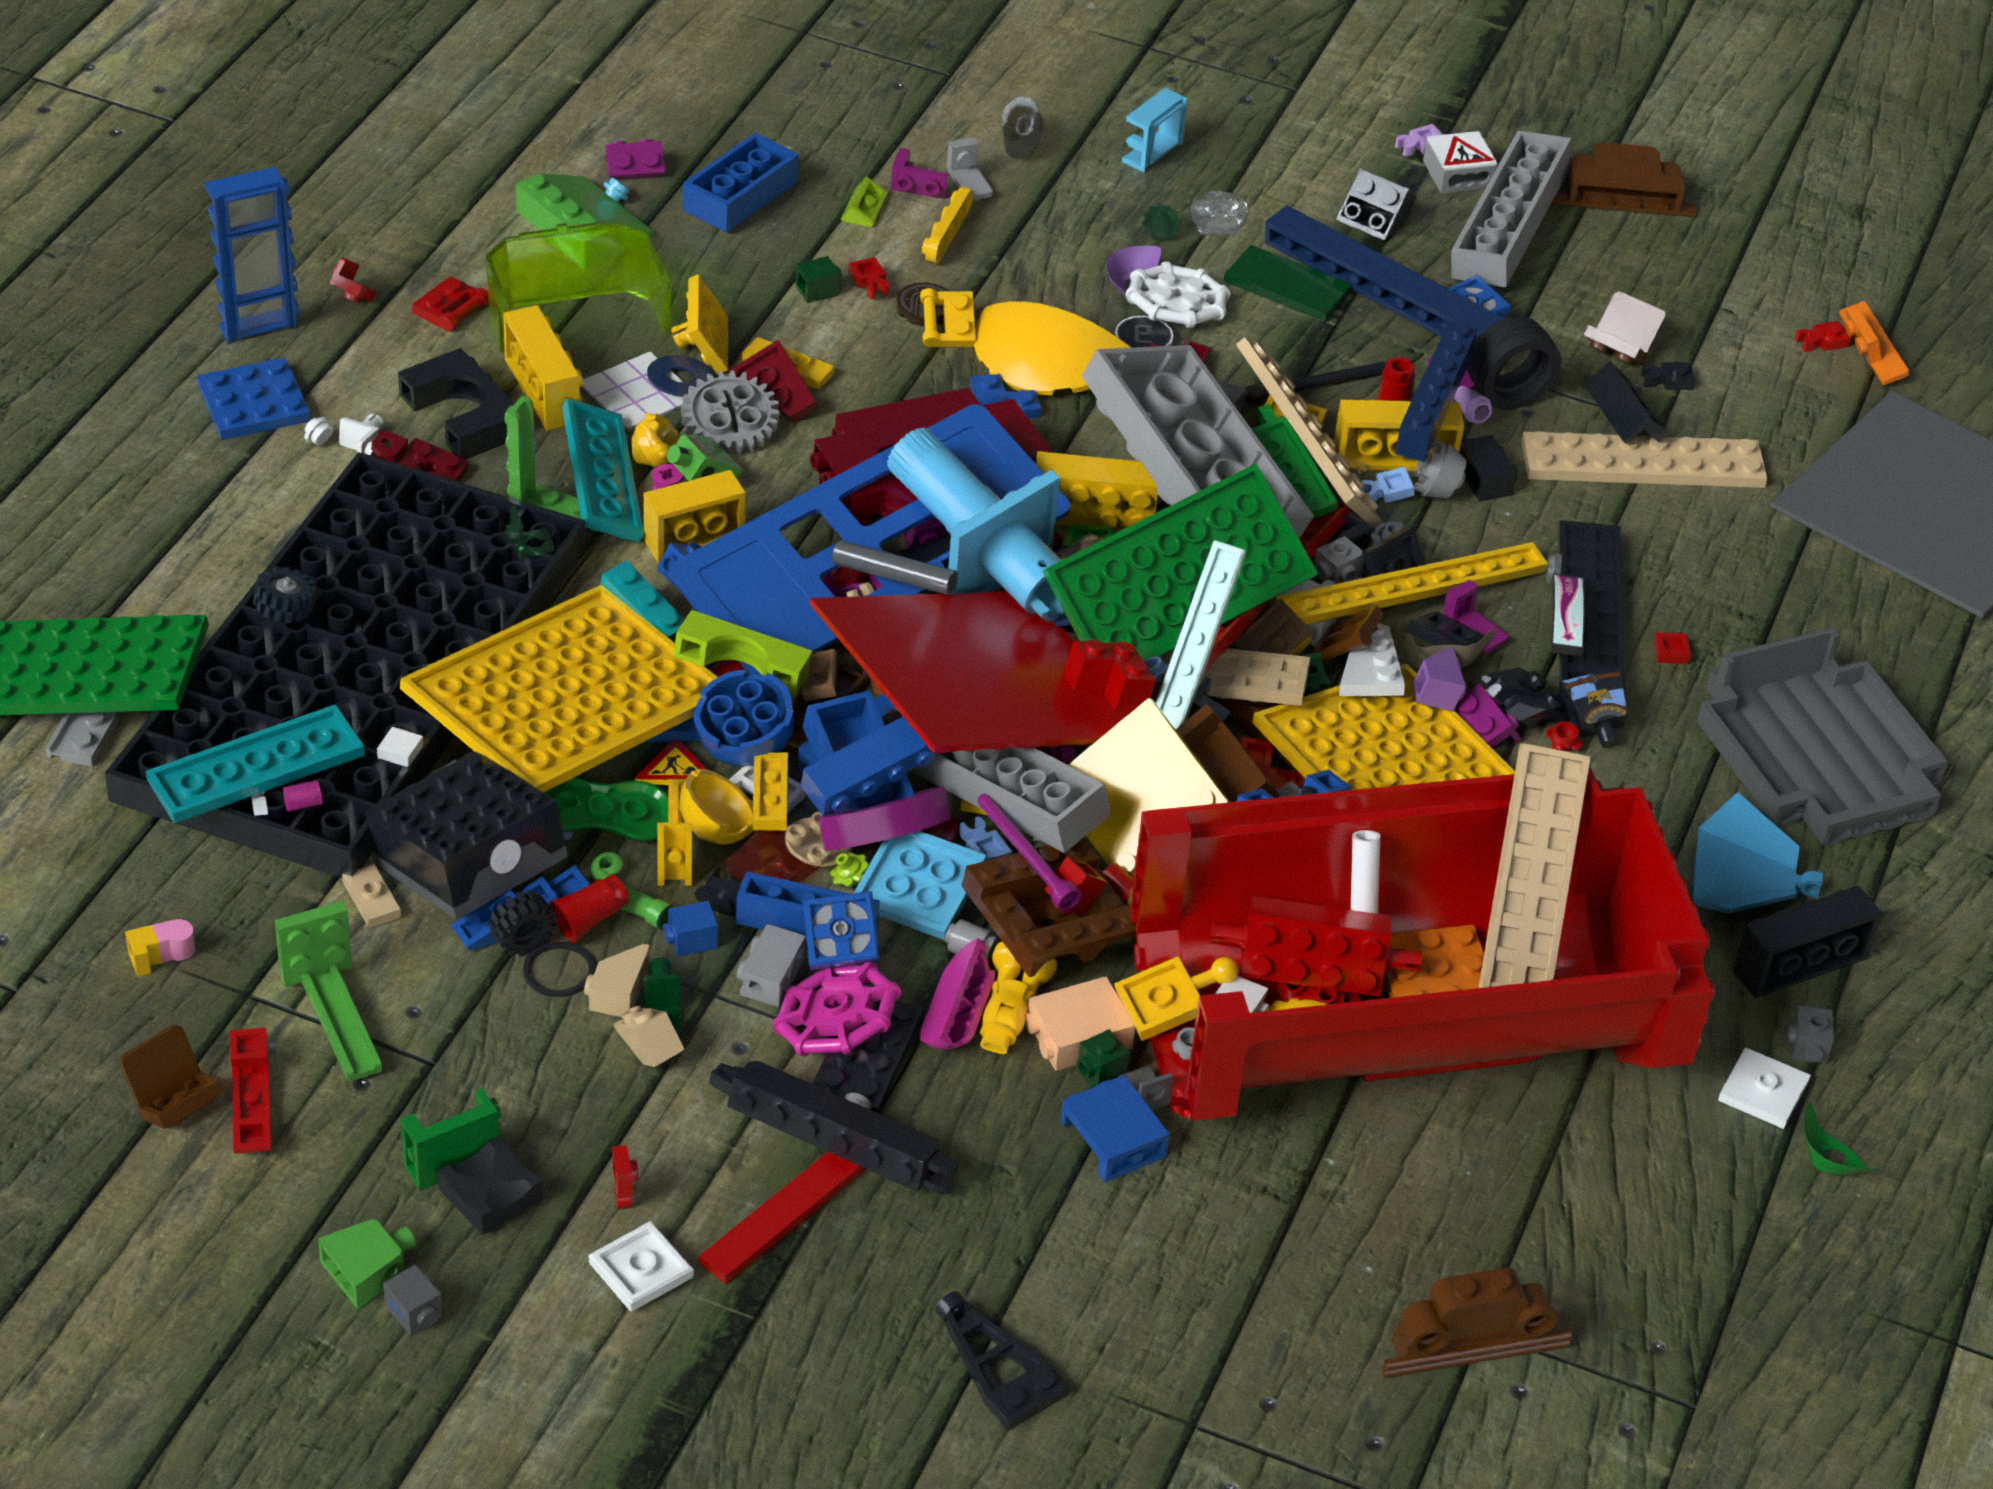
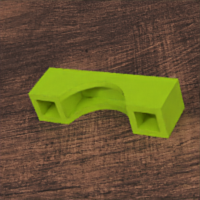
M691 610L677 630L673 657L702 667L719 660L744 662L758 670L761 675L766 676L769 673L780 679L788 688L791 697L795 698L809 676L813 651Z

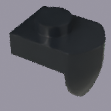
M714 868L700 881L694 895L699 903L709 901L713 911L736 917L737 894L741 884L719 878L721 868Z

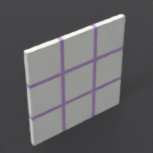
M651 352L583 379V386H581L603 409L622 414L626 431L634 429L645 418V413L649 412L664 416L680 409L683 404V397L664 393L655 388L648 380L647 369L654 360L658 359ZM672 371L668 373L669 378L672 380L683 382Z

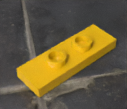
M756 337L742 352V360L748 359L773 342ZM784 347L806 385L820 390L834 375L835 366Z

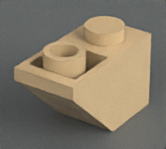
M636 1006L622 1013V1020L613 1024L618 1034L643 1065L655 1067L685 1050L667 1013L664 1011Z

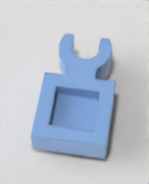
M1405 466L1376 474V481L1362 480L1365 486L1362 490L1364 493L1368 492L1375 502L1378 498L1382 497L1385 503L1414 496V486Z

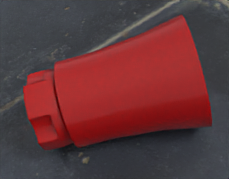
M1398 357L1390 358L1387 361L1376 400L1412 401L1415 366L1411 364V360Z
M612 874L604 879H598L567 896L550 901L549 906L557 916L558 921L555 923L568 941L576 943L595 926L619 912L621 907L629 903V894L619 878Z

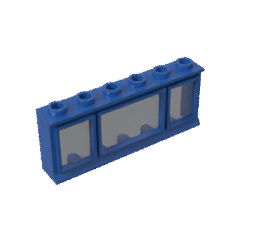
M276 167L205 182V188L213 201V205L208 206V212L215 225V230L210 231V234L218 251V254L213 255V261L220 274V278L215 279L217 290L222 297V302L218 303V310L224 320L219 322V328L227 343L231 344L237 339L292 326L296 329V316L300 315V309L296 298H294V293L298 292V285L295 276L292 274V269L296 268V261L290 249V245L294 244V237L288 225V220H292V212L289 203L286 201V196L290 195L287 179L280 176Z

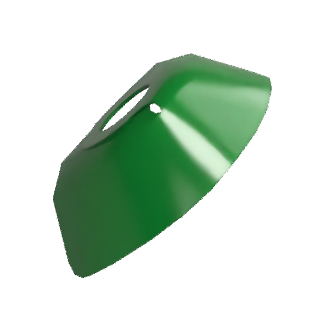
M1811 1103L1807 1105L1804 1114V1132L1810 1161L1816 1169L1827 1174L1844 1176L1862 1174L1883 1168H1869L1865 1166L1851 1149L1827 1135L1818 1125L1813 1105ZM1828 1150H1838L1845 1155L1846 1163L1844 1165L1834 1163L1824 1158V1153Z

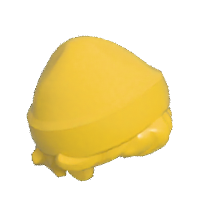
M648 412L645 413V418L636 425L632 436V456L637 463L651 467L672 464L667 459V452L672 445H676L679 437L678 431L667 418Z

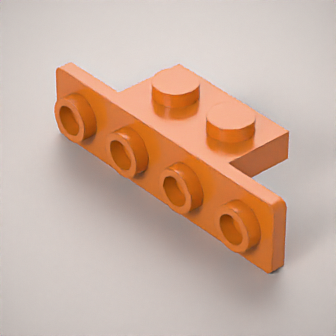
M1865 301L1839 310V316L1844 323L1848 336L1853 337L1860 355H1864L1882 385H1887L1909 376L1908 368Z

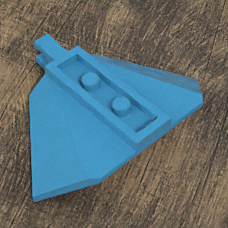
M1737 792L1698 828L1692 902H1695L1699 907L1729 914L1785 900H1793L1797 897V894L1818 898L1823 882V872L1808 871L1802 875L1796 874L1800 846Z

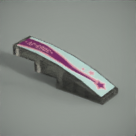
M1553 574L1551 580L1552 596L1549 624L1550 652L1582 656L1585 627L1584 578Z

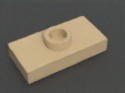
M375 864L357 869L353 876L342 874L343 884L368 928L401 918V909Z

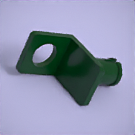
M655 958L649 963L650 975L644 977V1008L666 1012L668 1017L673 1020L672 1025L677 1035L681 1036L680 976L678 974H671V962L668 959Z

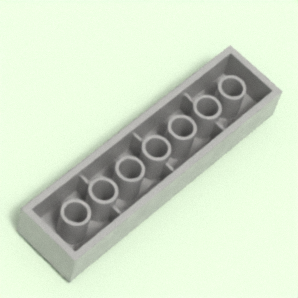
M1517 131L1451 250V279L1465 281L1475 275H1479L1491 286L1507 287L1570 169L1571 138Z
M894 706L882 716V720L886 726L903 716ZM1020 747L1004 748L1003 750L986 749L973 752L951 751L942 754L936 753L935 758L924 767L917 766L910 770L937 786H945V790L980 809L982 808L978 804V797L981 794H988L1016 828L1063 853H1066L1111 815L1104 783L1034 747L1028 749Z

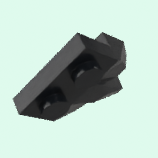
M1517 667L1493 672L1481 678L1485 684L1490 686L1486 691L1494 699L1506 706V712L1522 723L1534 727L1541 718L1554 724L1565 722L1569 718L1561 707L1563 705L1562 700L1546 688V679L1537 671L1528 672Z

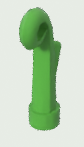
M613 852L599 854L593 860L590 869L593 881L604 879L612 874L616 875L622 868V857ZM612 864L610 867L604 868L606 865ZM624 884L629 894V903L621 907L620 910L643 917L650 925L663 930V924L668 923V909L674 908V906L661 898H652Z

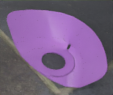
M1145 245L1132 246L1112 253L1107 259L1106 268L1113 287L1125 297L1128 289L1123 286V282L1130 279V274L1135 269L1145 270L1158 266L1161 248Z

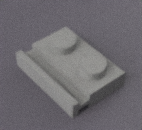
M65 713L45 747L46 756L48 758H52L53 755L60 756L62 761L93 767L118 723L117 713Z

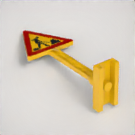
M672 740L635 777V781L669 786L668 823H658L657 828L658 886H664L665 880H685V886H692V823H682V814L679 809L680 792L683 782L692 770L708 769L679 740Z

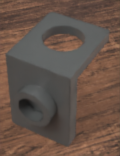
M1146 1066L1118 1076H1126L1151 1110L1170 1104L1174 1079L1171 1073L1156 1077L1151 1068Z

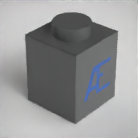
M416 1265L383 1283L385 1307L410 1335L423 1328L432 1326L442 1317L441 1293Z

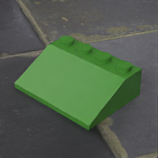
M538 173L516 183L517 212L583 267H587L654 237V232L617 201L609 197L586 176Z

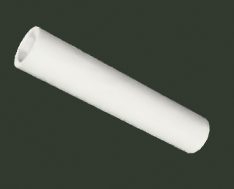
M1360 830L1353 833L1351 910L1378 914L1380 834L1375 831Z

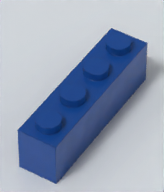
M901 717L804 768L801 787L822 816H825L833 811L840 812L844 810L851 801L861 796L868 797L872 795L881 785L889 781L896 782L900 780L908 771L917 766L924 767L935 758L936 752L933 753L907 720Z
M746 872L737 894L736 924L764 930L766 924L806 936L803 900L850 893ZM873 899L876 929L878 930L880 900Z

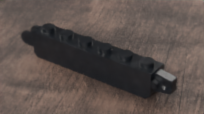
M750 1061L744 1067H732L721 1063L711 1072L709 1084L727 1094L729 1097L727 1107L916 1192L924 1187L930 1191L937 1192V1194L946 1195L952 1193L954 1189V1181L949 1179V1177L957 1173L959 1165L953 1158L950 1159L948 1156L939 1153L940 1144L935 1138L761 1061Z

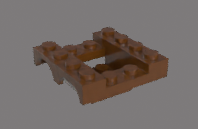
M1084 838L1066 853L1050 845L1035 848L1054 872L1059 869L1068 856L1088 863L1104 878L1097 869L1100 858ZM1020 852L966 866L961 886L1029 978L1034 977L1038 970L1053 958L1058 961L1079 955L1081 962L1085 963L1095 960L1098 953L1114 941L1123 938L1136 939V925L1131 920L1130 904L1125 905L1109 883H1107L1087 912L1088 916L1079 917L1077 913L1072 911L1070 914H1065L1052 904L1051 896L1044 890L1047 884Z

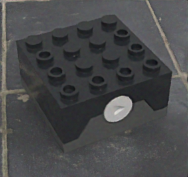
M476 751L466 754L462 759L437 770L434 774L418 783L409 785L405 790L394 796L381 800L377 805L365 811L378 867L455 920L568 857L557 801Z

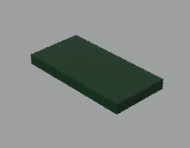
M1250 245L1224 273V282L1324 322L1351 293L1352 284L1253 245Z

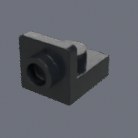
M1350 512L1345 517L1343 532L1338 535L1337 539L1346 536L1364 551L1369 548L1372 526Z

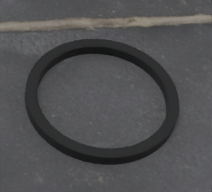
M551 942L543 944L530 952L525 959L523 973L525 981L534 991L549 997H566L585 989L588 975H594V963L590 954L576 944ZM567 949L581 955L586 960L589 971L585 979L578 985L564 990H552L544 988L533 981L529 974V966L536 956L545 951Z

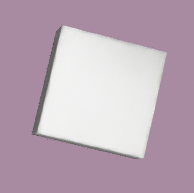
M392 727L377 747L378 758L409 767L423 747V736Z

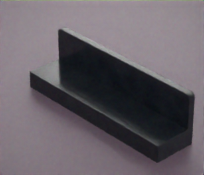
M1611 361L1605 364L1584 384L1625 444L1629 443L1643 429L1658 442L1668 435L1629 379Z

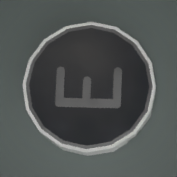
M1133 316L1124 319L1117 325L1115 336L1131 348L1149 347L1150 343L1160 346H1172L1173 343L1171 328L1159 319L1157 321L1150 320L1148 316Z

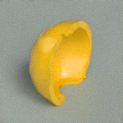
M705 769L691 771L681 786L679 809L684 822L692 823V832L699 839L717 845L732 844L754 831L753 804L743 791L729 779L716 772Z

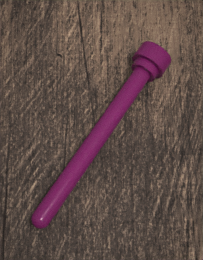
M981 794L977 799L978 804L1051 888L1052 902L1060 911H1068L1074 908L1082 897L1081 891L1073 882L1065 879L1061 880L988 794Z

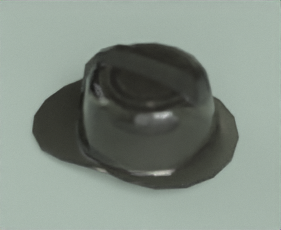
M1021 96L1011 100L1003 110L1001 125L1006 153L1014 159H1022L1029 156L1037 148L1045 129L1044 118L1039 112L1036 103L1030 98Z

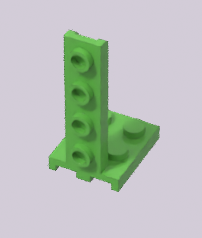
M521 396L513 406L507 409L505 414V423L507 424L505 445L508 448L506 470L509 472L507 494L510 498L581 519L577 497L536 484L533 401L528 397Z
M344 901L275 920L280 978L284 987H289L299 983L303 984L347 1082L382 1072V1065L377 1051L339 973L340 971L353 968L348 909Z

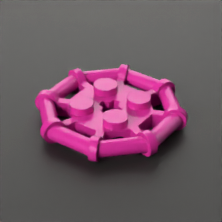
M865 962L863 965L823 968L796 986L790 985L784 990L785 998L778 1017L773 1020V1030L776 1034L783 1036L795 1048L796 1054L806 1057L810 1053L843 1052L844 1055L851 1054V1049L880 1031L886 1032L891 1027L890 1018L895 1002L901 996V989L899 984L891 982L878 970L877 964L873 962ZM872 983L875 986L868 988L865 984ZM881 1000L878 1011L872 1010L873 1002ZM804 1025L806 1029L800 1034L794 1027ZM819 1036H838V1038L817 1039Z

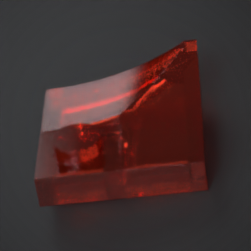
M757 830L741 848L724 860V871L743 881L746 872L799 883L818 870L820 866L802 862L791 854L785 844V830Z

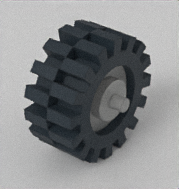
M273 567L272 572L266 569L263 574L260 573L256 581L253 599L254 607L257 606L256 610L259 613L264 612V617L266 618L274 616V621L279 622L280 618L285 619V623H291L293 618L296 622H299L302 617L306 619L309 617V613L311 614L316 592L315 582L309 580L310 576L307 574L300 576L301 571L296 569L294 572H289L290 568L284 567L283 571H280L279 567Z

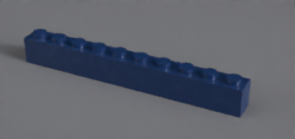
M1288 205L1265 221V244L1314 270L1352 284V290L1441 337L1449 321L1477 328V338L1487 327L1505 319Z

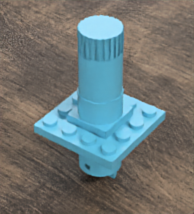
M917 428L915 431L907 433L904 438H901L896 443L894 449L891 450V454L888 457L889 460H887V467L951 534L948 569L955 570L958 573V583L954 593L995 592L1003 587L1028 613H1037L1044 621H1054L1063 616L1065 612L1042 573L1045 568L1061 561L1052 551L1060 477L1053 470H1050L1042 476L1034 477L1027 485L1017 491L1009 492L1003 499H1000L928 428Z

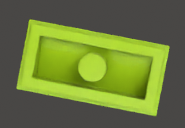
M866 176L854 190L841 220L872 227L889 192Z

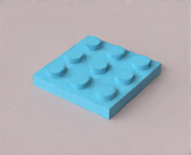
M921 831L883 840L854 893L872 891L873 899L880 900V917L945 940L949 926L955 922L968 898V894L961 886L966 866L987 861V855Z

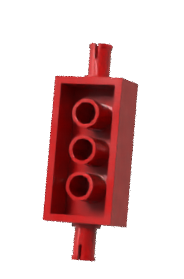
M1251 896L1248 919L1244 926L1222 924L1213 921L1209 944L1240 947V951H1242L1240 977L1378 997L1381 995L1384 973L1388 972V969L1419 974V966L1422 963V951L1416 952L1391 948L1392 930L1391 916L1257 896Z

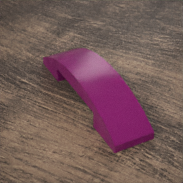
M945 786L915 792L914 796L855 811L848 809L818 817L824 850H837L879 842L917 832L951 819Z

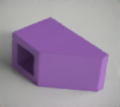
M1447 648L1424 659L1412 684L1417 703L1454 711L1458 700L1463 699L1466 692V682L1463 680L1461 665L1458 663L1454 649Z

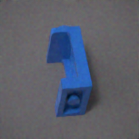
M1125 1075L1113 1080L1103 1081L1096 1087L1081 1093H1074L1063 1100L1061 1123L1064 1127L1074 1125L1099 1158L1098 1174L1105 1183L1167 1157L1170 1133Z

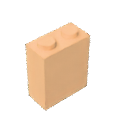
M1106 976L1029 998L1028 1013L1025 1014L1026 1027L1030 1034H1035L1039 1041L1042 1056L1050 1060L1055 1071L1077 1065L1080 1042L1108 1029L1128 1050L1133 1049L1135 1026Z

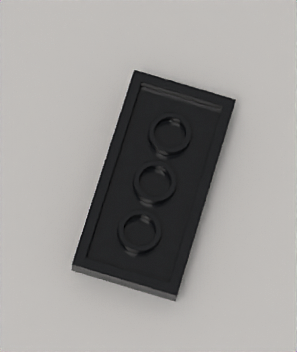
M881 1000L873 1002L871 1009L878 1011ZM896 1000L890 1018L891 1027L886 1032L880 1031L851 1049V1054L844 1055L843 1052L827 1053L812 1084L842 1098L849 1093L861 1094L870 1101V1110L879 1114L923 1019L924 1008Z

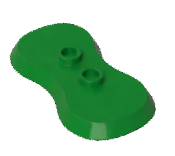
M575 776L544 792L557 801L563 832L585 829L603 830L632 841L651 842L657 840L658 823H668L669 796L661 788L647 782L625 781L605 784Z

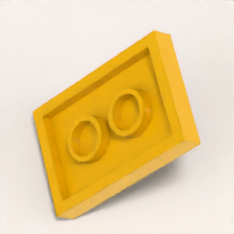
M697 274L688 279V292L686 293L688 300L686 316L688 321L672 327L671 331L674 334V341L679 348L683 349L690 344L696 345L701 351V356L706 365H711L718 374L719 371L725 372L728 370V314L701 276Z

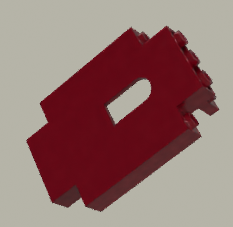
M968 387L836 414L832 436L814 439L813 453L810 454L812 469L819 474V485L896 445L907 433L909 434L917 428H928L970 405L981 404ZM1015 399L981 405L987 409L1035 464L1037 451L1053 453ZM890 473L844 497L840 501L862 526L871 525L872 515L882 513L884 518L918 500V498L893 473Z

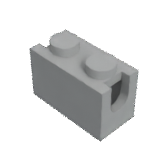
M766 924L760 937H754L748 959H743L739 964L736 978L743 981L740 995L779 1007L784 999V990L792 984L805 960L806 936Z

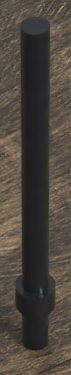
M1382 361L1291 380L1296 386L1293 391L1382 374L1386 363ZM1254 384L1244 387V389H1247L1245 401L1248 404L1260 402L1262 398L1269 397L1270 395L1265 386Z

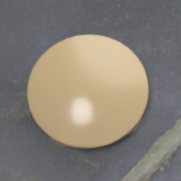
M820 812L813 813L809 818L799 819L787 827L785 844L788 850L797 859L807 864L820 867L837 865L836 858L838 855L845 853L849 856L852 847L830 851L824 850L818 817L822 816Z

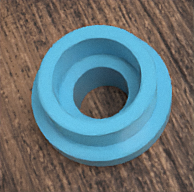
M614 177L609 182H604L603 185L607 188L605 193L617 202L621 198L625 201L628 200L629 197L627 195L630 189Z

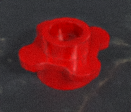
M1559 722L1553 728L1547 729L1546 736L1551 739L1552 749L1569 751L1582 748L1583 742L1578 739L1579 730L1574 724Z

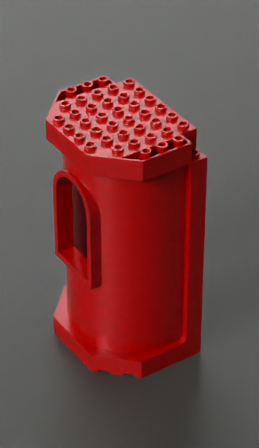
M1589 767L1553 980L1361 1001L1357 993L1343 992L1345 1003L1255 1013L1249 1012L1243 991L1216 994L1222 984L1215 982L1197 990L1200 996L1195 1019L1150 1037L1149 1042L1159 1075L1171 1073L1174 1077L1171 1100L1168 1105L1170 1112L1179 1113V1116L1191 1117L1193 1121L1236 1116L1240 1089L1359 1075H1362L1364 1082L1516 1065L1533 1061L1545 1054L1613 1047L1618 1062L1648 1068L1693 1064L1697 1048L1701 1046L1703 1026L1708 1022L1710 1001H1713L1715 997L1714 984L1711 979H1707L1703 970V958L1705 951L1710 947V936L1708 930L1703 928L1700 923L1697 905L1695 902H1691L1689 898L1686 880L1678 873L1675 855L1672 851L1668 850L1663 828L1657 825L1652 803L1646 800L1642 788L1625 789L1621 787L1603 789L1601 782L1596 780L1591 767ZM1515 774L1142 811L1130 904L1131 920L1136 925L1137 943L1134 944L1136 970L1142 972L1179 956L1191 978L1210 970L1216 959L1230 957L1238 964V976L1240 977L1242 955L1240 947L1209 944L1213 921L1222 924L1244 926L1248 919L1251 896L1351 910L1352 837L1354 832L1360 830H1371L1380 834L1378 914L1391 916L1392 933L1474 925L1484 953ZM1242 977L1268 988L1264 1002L1269 1004L1270 1007L1275 1000H1278V982ZM1383 979L1382 989H1386V985H1385L1384 979ZM1291 987L1290 989L1295 990L1299 987ZM1326 996V997H1323L1322 999H1323V1000H1330L1331 998ZM1184 1028H1195L1190 1060L1181 1058L1179 1053H1175L1172 1047L1173 1041L1177 1040L1178 1033Z

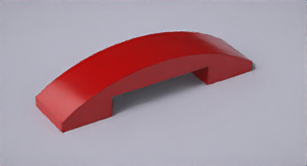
M266 1028L230 1030L234 1154L271 1151V1104Z

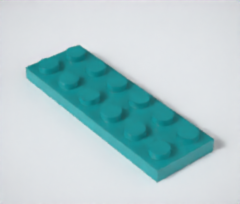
M566 398L562 405L581 519L585 520L586 528L592 531L604 532L620 539H628L639 543L644 535V529L622 414Z
M335 704L146 771V776L151 788L175 824L365 756L364 745Z

